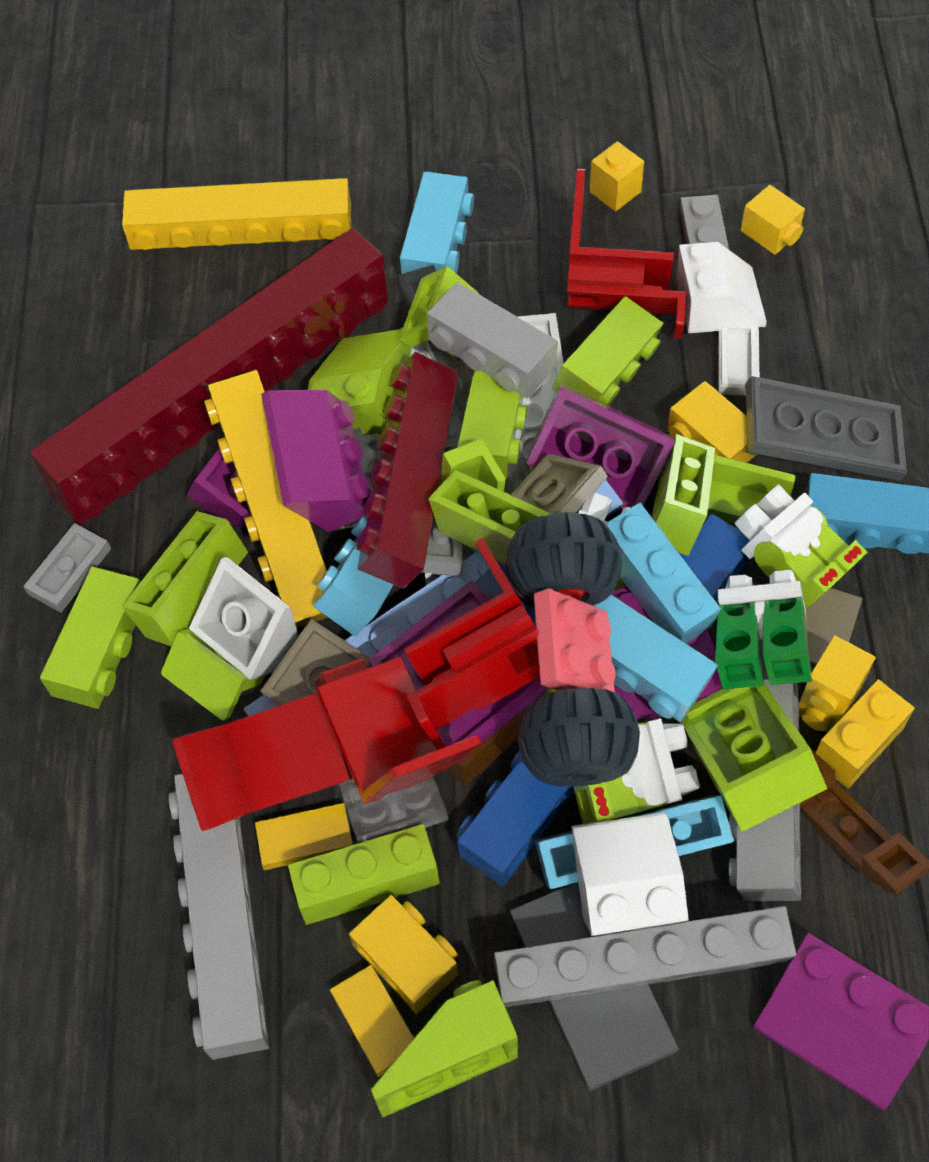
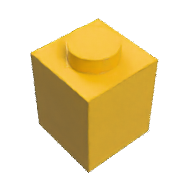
M617 141L591 161L590 192L616 212L641 193L644 161Z
M769 185L745 205L741 231L776 255L786 245H793L803 232L801 224L805 208L772 185Z

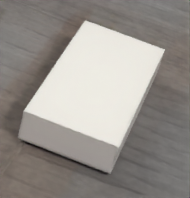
M759 326L723 327L718 331V392L726 395H746L745 383L751 376L759 377Z

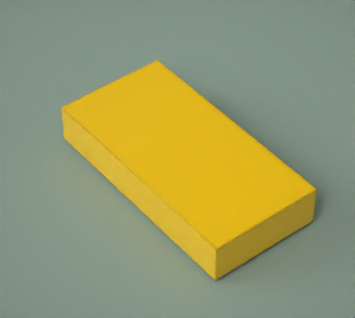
M344 803L255 822L264 870L286 866L353 845Z
M370 965L333 987L330 991L379 1077L386 1073L414 1038L374 968Z

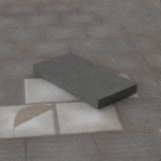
M751 376L745 383L749 453L901 481L907 475L900 405Z
M578 882L510 910L511 919L524 948L623 932L591 935L583 920ZM648 985L549 1000V1004L589 1092L678 1052L679 1048Z

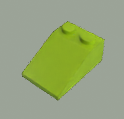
M403 329L342 338L310 379L308 390H328L338 399L344 400L349 404L355 417V422L352 424L354 435L382 432L386 427L387 418L384 417L383 413L394 388L390 386V379L396 366L399 363L405 364L408 361L412 349L399 339Z
M765 683L764 686L721 689L694 703L681 722L741 832L827 789L810 747Z
M477 980L457 988L453 992L454 998L447 1000L375 1084L371 1091L382 1117L518 1058V1037L494 981L482 985L481 981Z

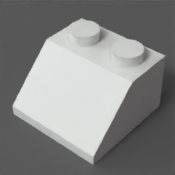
M719 242L679 245L676 281L678 290L686 291L685 321L688 333L719 331L723 327L746 325L766 327V318L755 276L749 264Z
M228 557L221 558L189 629L250 680L274 672L298 637L291 608Z
M665 812L571 826L582 915L592 936L689 921L683 872L668 816Z

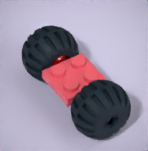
M574 512L540 516L526 522L515 532L508 547L505 567L509 582L518 598L527 606L535 609L536 628L539 633L537 640L541 685L557 691L536 698L527 707L520 722L518 735L519 749L523 762L531 774L543 783L576 787L610 782L625 775L631 769L638 754L640 728L634 712L625 699L615 693V669L611 658L609 638L611 626L607 617V611L595 607L596 604L606 600L616 587L622 567L621 550L616 537L609 527L594 516Z

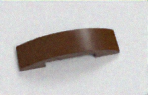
M811 749L827 789L800 802V812L824 840L865 877L894 895H897L929 872V860L899 832L894 836L889 834L835 782V771Z

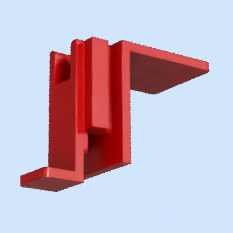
M577 169L568 272L567 307L613 310L626 296L649 313L675 314L673 338L681 339L685 319L686 291L668 290L674 253L580 247L585 169Z
M483 537L475 541V544L503 593L404 649L426 685L407 697L420 725L436 750L446 747L439 731L440 727L474 708L480 711L540 677L537 640L539 633Z
M401 657L368 668L364 658L323 672L314 682L316 692L364 805L373 801L376 802L391 792H397L406 787H413L432 778L436 773L448 769L482 744L477 734L436 750L420 725L407 697L416 692Z
M317 693L225 725L173 739L174 749L201 831L210 830L251 812L353 779Z

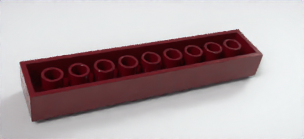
M352 227L31 450L30 454L51 496L79 526L88 519L97 517L106 506L120 496L133 491L138 483L155 471L165 468L170 460L187 448L197 445L202 437L220 425V423L211 424L204 403L205 400L211 399L208 385L257 370L263 389L268 391L280 381L290 378L295 370L309 360L319 357L327 347L341 337L351 334L355 327L366 319L379 314L388 304L383 254Z

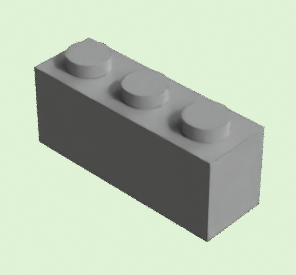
M459 282L427 312L428 339L438 349L449 351L464 360L471 369L484 372L497 380L504 389L515 391L526 399L556 368L558 341Z

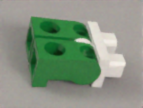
M774 571L770 575V584L755 586L753 585L752 578L747 575L730 576L726 589H718V601L721 610L717 618L715 661L718 665L717 669L722 688L734 689L764 686L761 640H763V657L770 685L812 682L805 603L801 583L796 581L793 571Z

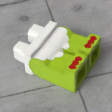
M778 484L758 503L760 508L756 504L753 505L735 523L750 540L741 551L749 559L755 557L756 563L769 578L774 571H793L796 581L801 583L805 609H807L868 552L856 540L848 546L828 526L823 513L817 508L810 506L813 501L806 493H803L794 501Z
M661 719L638 723L640 728L639 748L631 769L625 775L610 782L574 787L582 823L589 824L615 820L682 801V796L699 789L698 777L693 766L674 769L670 752L687 747L688 740L684 725L662 724Z

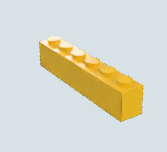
M348 179L125 190L122 226L130 250L186 248L209 245L223 246L246 243L260 244L283 241L297 242L320 239L334 240L351 229V201Z
M257 370L208 385L211 399L205 400L204 403L211 424L220 423L224 438L217 441L225 464L234 463L238 476L231 478V482L238 503L247 501L251 516L244 518L251 541L260 540L265 555L258 557V562L265 582L274 580L278 592L277 597L291 608L296 628L307 625L311 619L319 621L328 618L313 606L322 593V590L316 586L326 573V568L310 522L283 506L261 395L265 392Z

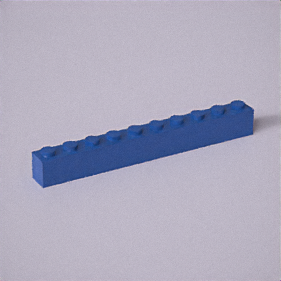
M711 514L702 525L689 556L680 554V556L715 602L718 603V589H726L728 578L739 575L750 559L741 550L750 540L742 531ZM520 750L511 763L513 770L504 782L500 779L494 782L484 798L486 805L477 816L469 815L460 826L456 835L459 838L457 841L459 856L502 887L506 885L535 846L534 840L542 837L575 793L573 786H556L537 780L523 762Z

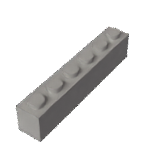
M761 640L764 683L799 732L798 683L770 685L763 657V640ZM800 803L741 832L730 813L729 826L733 841H737V858H730L729 861L731 886H737V890L744 901H801Z
M183 774L174 775L176 792L169 793V804L173 820L179 819L180 834L174 835L173 843L177 862H184L185 878L178 879V890L182 907L188 906L190 923L183 924V938L186 951L193 952L195 969L188 970V985L191 998H198L200 1016L193 1018V1033L196 1046H203L204 1051L212 1060L269 1049L240 817L210 830L201 831Z
M786 906L497 952L494 955V964L499 995L506 1008L784 963L797 955Z

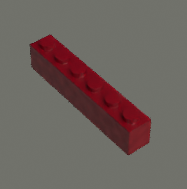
M416 351L405 364L399 363L396 366L390 379V386L394 388L383 413L384 417L387 418V423L377 443V448L381 450L380 458L376 462L370 477L371 482H374V488L364 507V515L368 517L367 523L359 536L356 547L361 552L357 570L402 589L417 577L425 567L433 520V511L429 498L438 489L458 374L457 371Z

